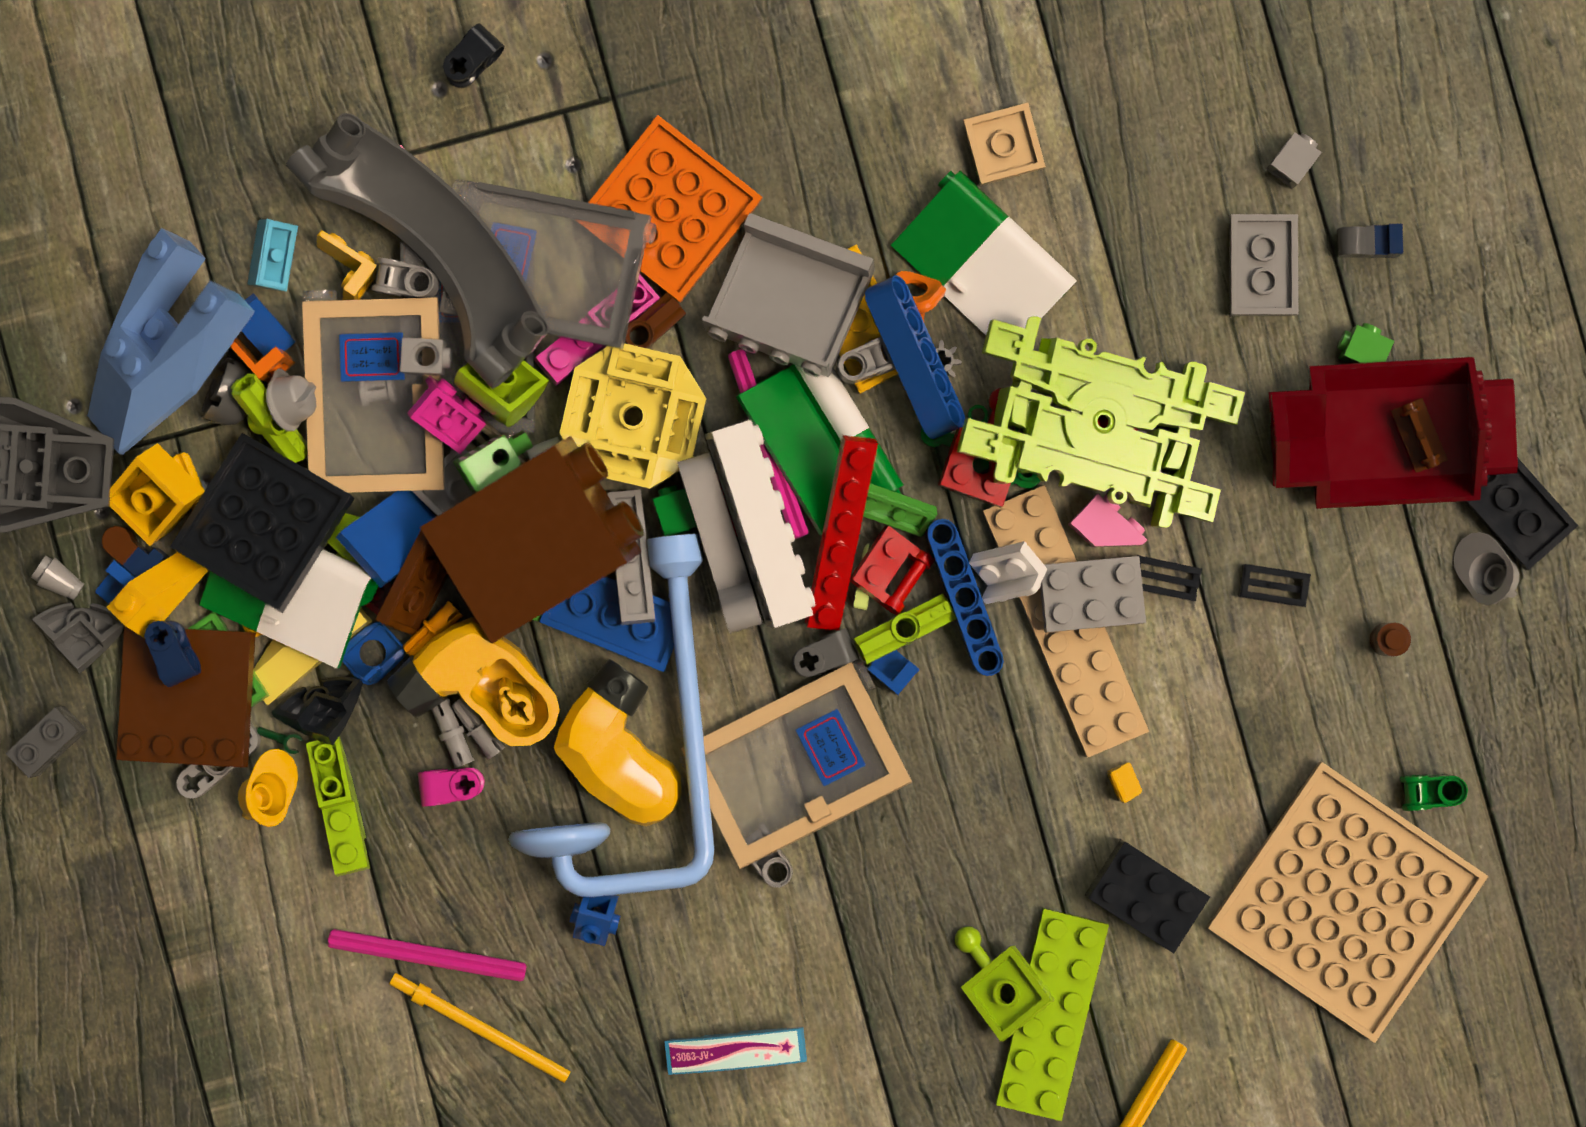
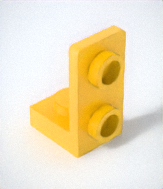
M321 230L317 235V247L352 269L341 284L343 288L342 300H360L376 279L377 265L365 252H356L349 248L346 242L337 234H328Z

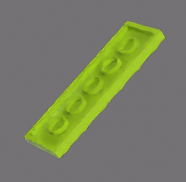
M1047 908L1042 909L1029 965L1055 1000L1011 1036L995 1102L997 1106L1062 1121L1109 928L1108 923Z

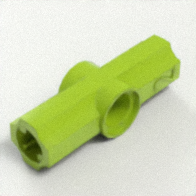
M246 374L244 377L237 379L231 386L232 396L248 415V425L251 431L256 434H262L275 452L295 463L304 460L308 455L307 442L297 429L286 431L275 422L266 401L267 389L255 374Z
M941 594L857 636L853 641L859 655L865 664L868 665L955 621L956 617L948 599L944 594ZM900 621L909 622L913 627V635L908 638L900 636L897 633L896 624Z

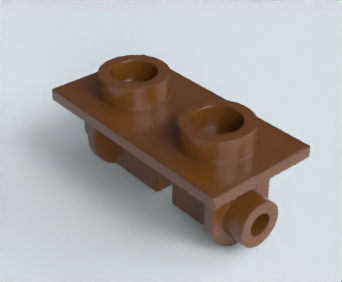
M1423 398L1391 410L1416 473L1448 461Z

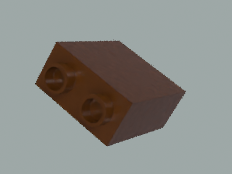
M572 436L560 441L420 527L491 644L627 564L642 552L636 543V540L644 536L642 524L634 510L625 501H621L616 505H613L600 484L601 481L608 478L607 467L597 450L588 442L578 447Z

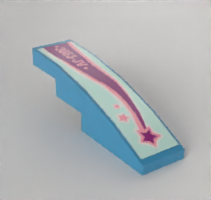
M803 1027L748 1030L738 1033L713 1034L664 1041L668 1075L767 1067L807 1061Z

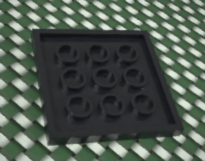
M241 433L170 547L283 614L355 498L246 434Z

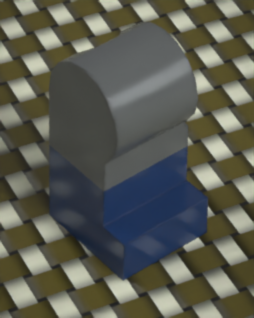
M1402 223L1370 225L1366 227H1342L1337 229L1339 257L1397 258L1403 254Z

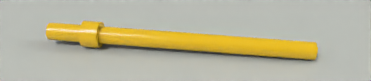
M397 973L392 977L389 985L412 997L411 1001L423 1007L425 1004L565 1083L571 1073L568 1069L431 993L432 989L422 983L417 985Z

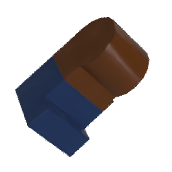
M110 527L102 536V545L106 552L136 577L169 557L159 548H153L149 552L137 542L134 532L126 527Z

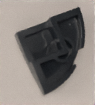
M353 677L323 679V686H315L308 691L305 687L298 689L286 697L271 713L273 717L298 732L333 745L345 728L356 706L363 685L361 679Z

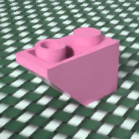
M1096 494L1068 523L1091 547L1140 546L1147 541L1142 535L1145 529L1132 517L1126 520L1117 512L1121 507L1111 504L1107 499V494L1103 498Z

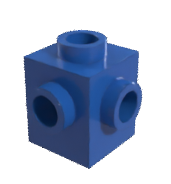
M619 896L583 897L581 904L575 903L570 918V923L575 924L573 938L605 946L609 933L616 934L621 915L615 914Z

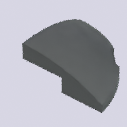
M66 603L47 609L32 619L34 624L79 674L110 647L124 631L125 626L107 607L93 603L90 605L91 609L74 608L72 603Z

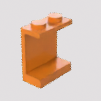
M238 337L230 346L260 380L268 384L275 370L283 369L286 372L296 363L287 352L276 346L259 361Z

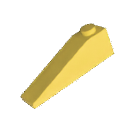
M360 608L350 639L373 622L362 608ZM272 639L254 667L256 675L270 695L263 701L269 706L322 662Z

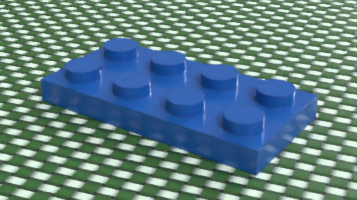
M606 576L543 613L539 621L542 624L662 672H665L674 649L670 602L653 596L655 622L621 625L616 580Z

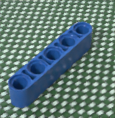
M894 275L869 287L865 292L867 305L924 432L929 438L937 439L962 428L965 421L964 411L906 282L900 276Z
M946 519L936 520L928 527L926 538L949 603L953 608L971 664L975 671L981 675H995L1003 666V655L959 533L951 521ZM938 525L946 526L951 532V538L946 544H939L933 538V529ZM948 557H957L962 562V571L958 575L952 576L946 573L944 562ZM961 588H967L973 593V603L968 607H961L956 602V593ZM974 619L980 620L985 626V632L979 639H974L967 633V625ZM991 651L996 656V665L993 669L986 671L980 667L978 659L981 653Z

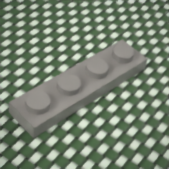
M641 489L607 492L613 505L621 501L629 504L639 518L644 530V536L636 540L642 552L627 564L615 570L621 625L655 622Z

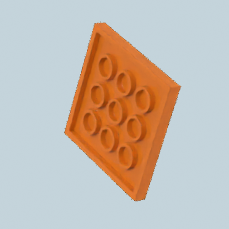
M657 115L588 203L634 211L637 214L652 217L640 272L681 303L741 228L748 214H752L763 200V197ZM575 220L625 259L631 230Z

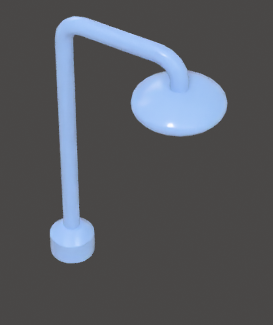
M700 534L672 535L647 539L649 567L664 579H668L694 857L687 866L681 868L584 877L574 869L572 855L588 852L604 842L610 835L611 830L606 823H584L516 831L509 836L510 845L526 855L542 858L552 857V866L556 879L565 890L576 896L599 897L684 888L696 884L705 877L713 864L714 839L688 577L703 562Z

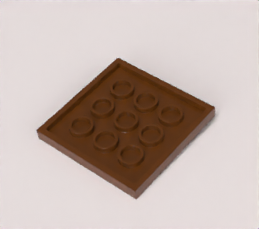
M124 626L116 760L248 767L256 633L185 629L191 647L199 659L201 673L169 688L161 681L157 673L156 664L145 638Z

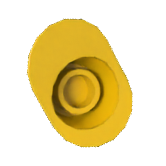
M272 749L260 755L250 777L241 784L238 790V803L243 812V818L247 820L254 819L258 824L266 827L277 826L284 820L298 782L297 766L294 759L286 751Z

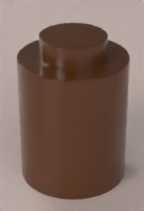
M1381 623L1371 631L1369 640L1372 649L1377 654L1382 656H1400L1409 649L1411 635L1408 629L1400 623Z

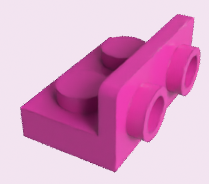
M429 375L425 380L429 388L407 413L412 420L461 454L486 425L480 415L482 409L469 397H466L464 400L456 395L457 390L445 379L442 378L438 382Z

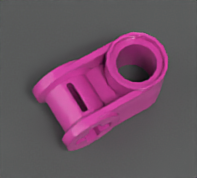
M471 767L451 770L437 769L417 773L422 807L469 800L480 794L485 786L483 774ZM466 775L469 781H474L475 786L470 788L469 792L467 787H461L460 781L464 780Z

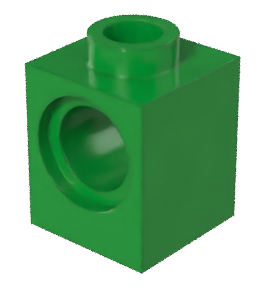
M673 485L658 491L659 497L654 498L653 502L665 536L678 535L697 528L685 488L678 490L677 485Z

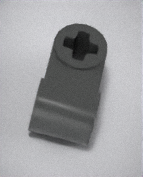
M844 628L796 651L793 656L792 665L796 673L804 677H810L829 669L839 668L858 660L859 657L847 628ZM807 652L809 657H816L817 662L812 664L814 669L812 671H809L807 667H800L799 662L804 659L803 653Z

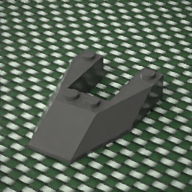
M0 397V533H7L110 506L114 438L17 398Z

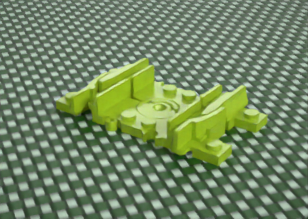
M1029 317L1025 328L995 319L990 320L982 354L1013 362L1010 374L1013 381L1011 386L1002 388L999 391L994 425L970 418L965 419L957 452L995 462L993 482L997 484L1012 483L1017 471L1023 474L1029 472L1037 474L1040 481L1045 482L1048 481L1049 473L1054 470L1060 475L1059 487L1073 484L1098 492L1110 489L1107 499L1113 505L1124 503L1128 496L1130 504H1138L1150 508L1153 494H1158L1151 527H1169L1174 513L1208 523L1214 521L1221 489L1190 481L1200 440L1190 437V430H1203L1206 418L1229 425H1237L1245 392L1212 382H1204L1207 368L1204 364L1197 362L1186 363L1182 374L1167 370L1163 362L1156 363L1154 372L1148 373L1144 368L1145 357L1132 360L1105 351L1094 355L1097 350V344L1092 339L1081 340L1076 348L1074 342L1060 338H1042L1039 350L1035 351L1033 349L1041 321L1040 317ZM1086 344L1089 346L1088 351L1085 349ZM1031 388L1039 391L1040 394L1030 392ZM1051 394L1052 398L1044 395ZM1052 399L1054 404L1066 408L1070 412L1050 406ZM1101 415L1108 418L1106 428L1098 425V418ZM1157 425H1158V426H1163V427H1169V428H1168V431H1167V430H1163V429H1154V428H1155ZM1008 426L1023 428L1024 434L1009 430ZM1134 428L1147 430V433L1136 431ZM1162 468V470L1170 472L1169 474H1164L1160 472V469ZM1116 493L1119 494V499H1118V500H1117L1116 497H1115V494H1116Z

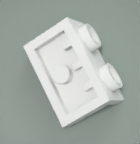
M1025 541L974 553L969 562L987 584V588L982 596L985 604L999 601L1004 602L1008 599L1030 596L1036 593L1047 571V568Z

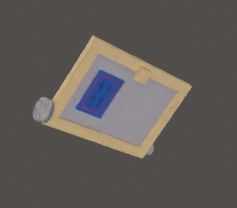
M335 290L303 291L305 379L308 382H313L316 387L314 391L316 409L307 418L308 470L347 493L445 490L443 442L412 420L407 413L429 388L425 381L429 375L403 374L400 372L402 338L440 339L438 298L337 300V291ZM431 348L423 349L418 355V361L421 366L431 365L436 358L435 351ZM430 375L438 382L441 380V376Z
M862 659L851 662L703 737L710 809L740 869L912 783L868 695V692L876 689ZM683 747L681 748L684 756L680 757L679 761L687 775L685 752Z

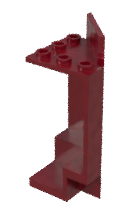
M1474 357L1309 366V390L1268 392L1271 416L1270 437L1273 458V486L1276 488L1314 486L1316 509L1477 501L1481 497V486H1487V475L1516 474L1518 470L1513 378L1483 380L1482 370L1476 371ZM1423 398L1448 461L1416 473L1391 410Z

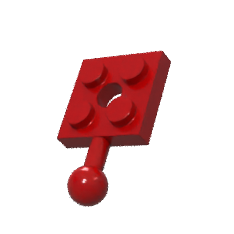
M1002 388L994 390L989 397V406L992 412L988 424L994 425L998 395ZM963 427L957 429L938 486L999 508L1003 507L1011 483L997 484L993 482L995 462L989 461V469L986 473H977L973 468L975 457L957 452Z

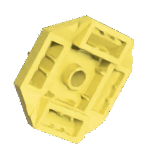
M625 343L623 349L606 346L603 350L575 367L559 434L563 440L572 436L578 447L586 442L590 443L600 454L607 467L608 478L606 479L651 489L680 472L677 462L693 457L706 397L681 356ZM630 408H638L643 413V419L638 425L630 426L625 423L624 415Z

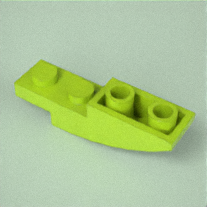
M340 736L333 745L318 740L308 742L306 747L318 806L323 814L334 873L339 877L370 869L364 841L366 835Z

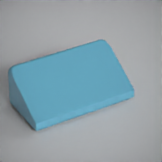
M270 219L258 221L248 285L287 291L298 226Z

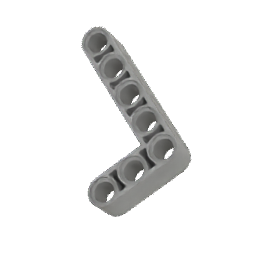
M710 452L677 462L718 591L729 633L762 624L754 592Z

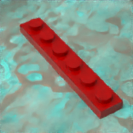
M842 435L811 588L816 606L811 607L813 615L805 618L807 628L840 630L878 447L876 439Z

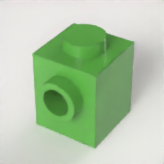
M1363 323L1362 327L1356 325L1351 328L1350 332L1345 330L1337 346L1338 349L1342 350L1338 359L1349 364L1386 362L1394 340L1380 335L1382 330L1367 323Z

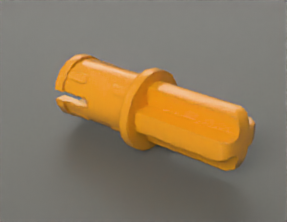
M447 601L428 622L426 620L423 621L424 626L403 645L404 651L409 656H415L433 637L455 624L463 615L450 601Z

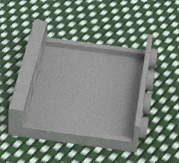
M749 213L744 223L745 235L708 317L703 316L702 318L705 331H708L707 334L715 340L725 342L726 339L737 342L739 343L738 346L747 352L756 354L757 351L766 353L770 355L769 358L781 365L792 363L800 366V370L810 376L819 377L821 374L829 377L874 274V259Z

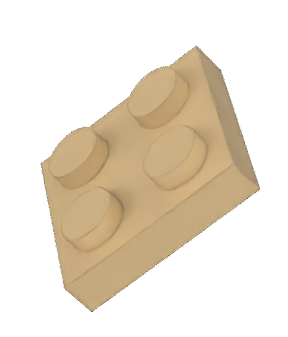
M1028 103L963 120L980 186L1045 169L1046 166Z

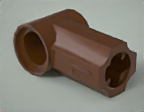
M667 292L637 320L628 324L625 344L651 349L657 340L686 316V312ZM636 329L645 330L649 335L648 341L643 345L634 344L630 339L632 331Z

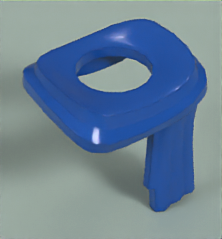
M375 622L363 628L349 640L342 662L356 678L362 680L363 684L372 685L384 678L404 658L406 652L403 649V644L384 624ZM369 640L381 642L386 650L385 659L377 666L366 665L360 657L361 647Z

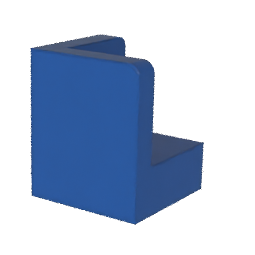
M113 560L105 570L109 574L96 589V594L108 604L111 603L129 581L136 578L117 560Z
M897 650L875 660L866 668L897 695L920 670Z

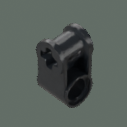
M480 23L473 26L465 34L461 42L444 59L443 69L450 84L456 88L469 87L487 67L491 66L500 57L505 49V45ZM455 66L465 67L466 72L464 74L461 72L455 73L453 68Z

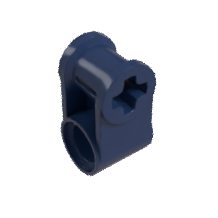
M155 621L148 625L145 630V641L156 664L157 673L167 687L170 688L201 673L199 659L191 647L184 627L180 623L175 621Z

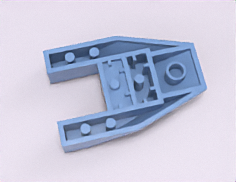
M163 228L160 229L143 253L101 351L87 415L102 434L114 438V449L122 455L198 392L255 312L238 293L209 281L178 324L168 311L206 258L190 241Z

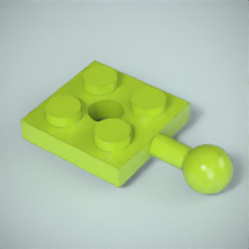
M965 926L957 931L955 935L957 948L964 953H970L982 969L961 988L1000 1042L1005 1041L1055 999L1016 946H1010L992 961L980 946L981 935L977 929ZM1005 984H1010L1015 990V998L1011 1003L1004 1002L1000 996V990Z

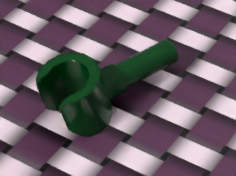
M259 727L257 730L260 736L283 744L284 749L288 753L296 754L299 752L296 749L289 748L287 741L292 737L303 741L300 734L294 732L288 735L279 734L263 727Z

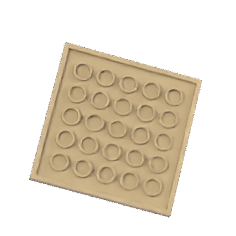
M1319 761L1219 907L1207 928L1376 1043L1489 876L1338 772Z

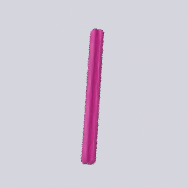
M740 349L729 353L728 359L740 393L756 386L757 384L745 351ZM765 444L760 445L763 458H769L774 471V477L770 479L774 490H779L785 507L782 510L786 523H790L794 538H801L808 534V529L797 497Z
M336 929L330 931L328 937V947L519 982L523 981L526 975L527 967L522 962Z

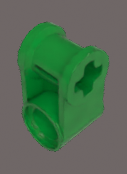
M1423 774L1400 776V782L1404 783L1405 804L1402 805L1403 811L1457 806L1463 803L1468 796L1467 784L1463 779L1454 775ZM1449 781H1454L1458 788L1456 796L1452 799H1446L1442 793L1444 784Z

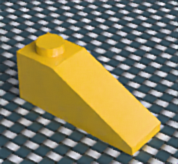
M177 552L129 581L107 608L127 628L145 638V630L148 625L155 621H165L209 570Z

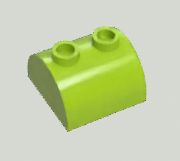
M524 360L503 383L494 389H491L468 363L458 370L454 379L456 387L506 427H511L532 408L549 382L546 377Z

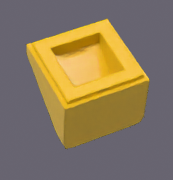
M1129 762L1108 770L1107 775L1118 801L1126 803L1141 794L1142 788Z

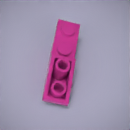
M640 273L629 323L637 320L660 299ZM618 289L592 309L579 323L610 329ZM560 337L536 356L534 361L557 386L574 372L575 367L603 350L606 346Z

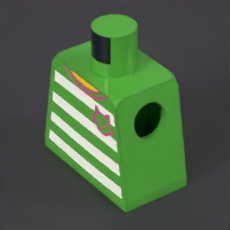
M524 430L508 439L505 435L499 434L452 462L469 490L478 492L520 466L522 463L518 456L533 448V445ZM501 450L503 459L495 464L492 458L493 453Z

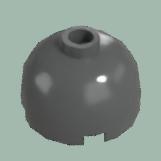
M227 356L218 368V370L223 371V374H219L216 379L212 380L201 411L204 412L201 418L224 426L235 425L246 418L247 414L232 396L231 386L237 379L244 377L246 374H254L246 364Z

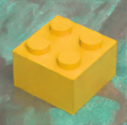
M157 443L138 455L110 488V507L151 546L174 529L203 495L205 490Z

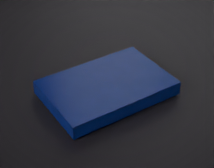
M396 491L340 531L336 538L377 585L382 588L398 576L421 530L420 527L436 518V516L413 491Z

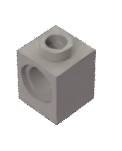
M1294 133L1266 170L1293 189L1299 184L1322 152L1316 148L1318 144L1311 137L1303 133L1300 136Z
M402 338L400 372L403 374L445 376V368H451L452 350L451 348H446L444 340ZM425 348L433 349L436 355L435 361L429 366H421L418 361L419 353Z

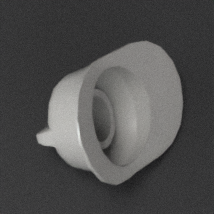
M283 369L274 371L266 390V401L273 419L284 430H296L302 421L315 412L316 397L314 391L316 387L313 382H308L302 376H289Z
M1482 532L1471 533L1464 537L1457 545L1454 553V568L1472 597L1478 603L1484 605L1497 604L1507 597L1514 598L1517 595L1515 590L1519 583V571L1516 564L1510 560L1499 543L1492 536Z

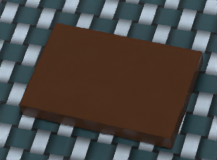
M420 530L375 619L384 625L410 635H414L422 628L423 621L426 620L449 575L422 530Z

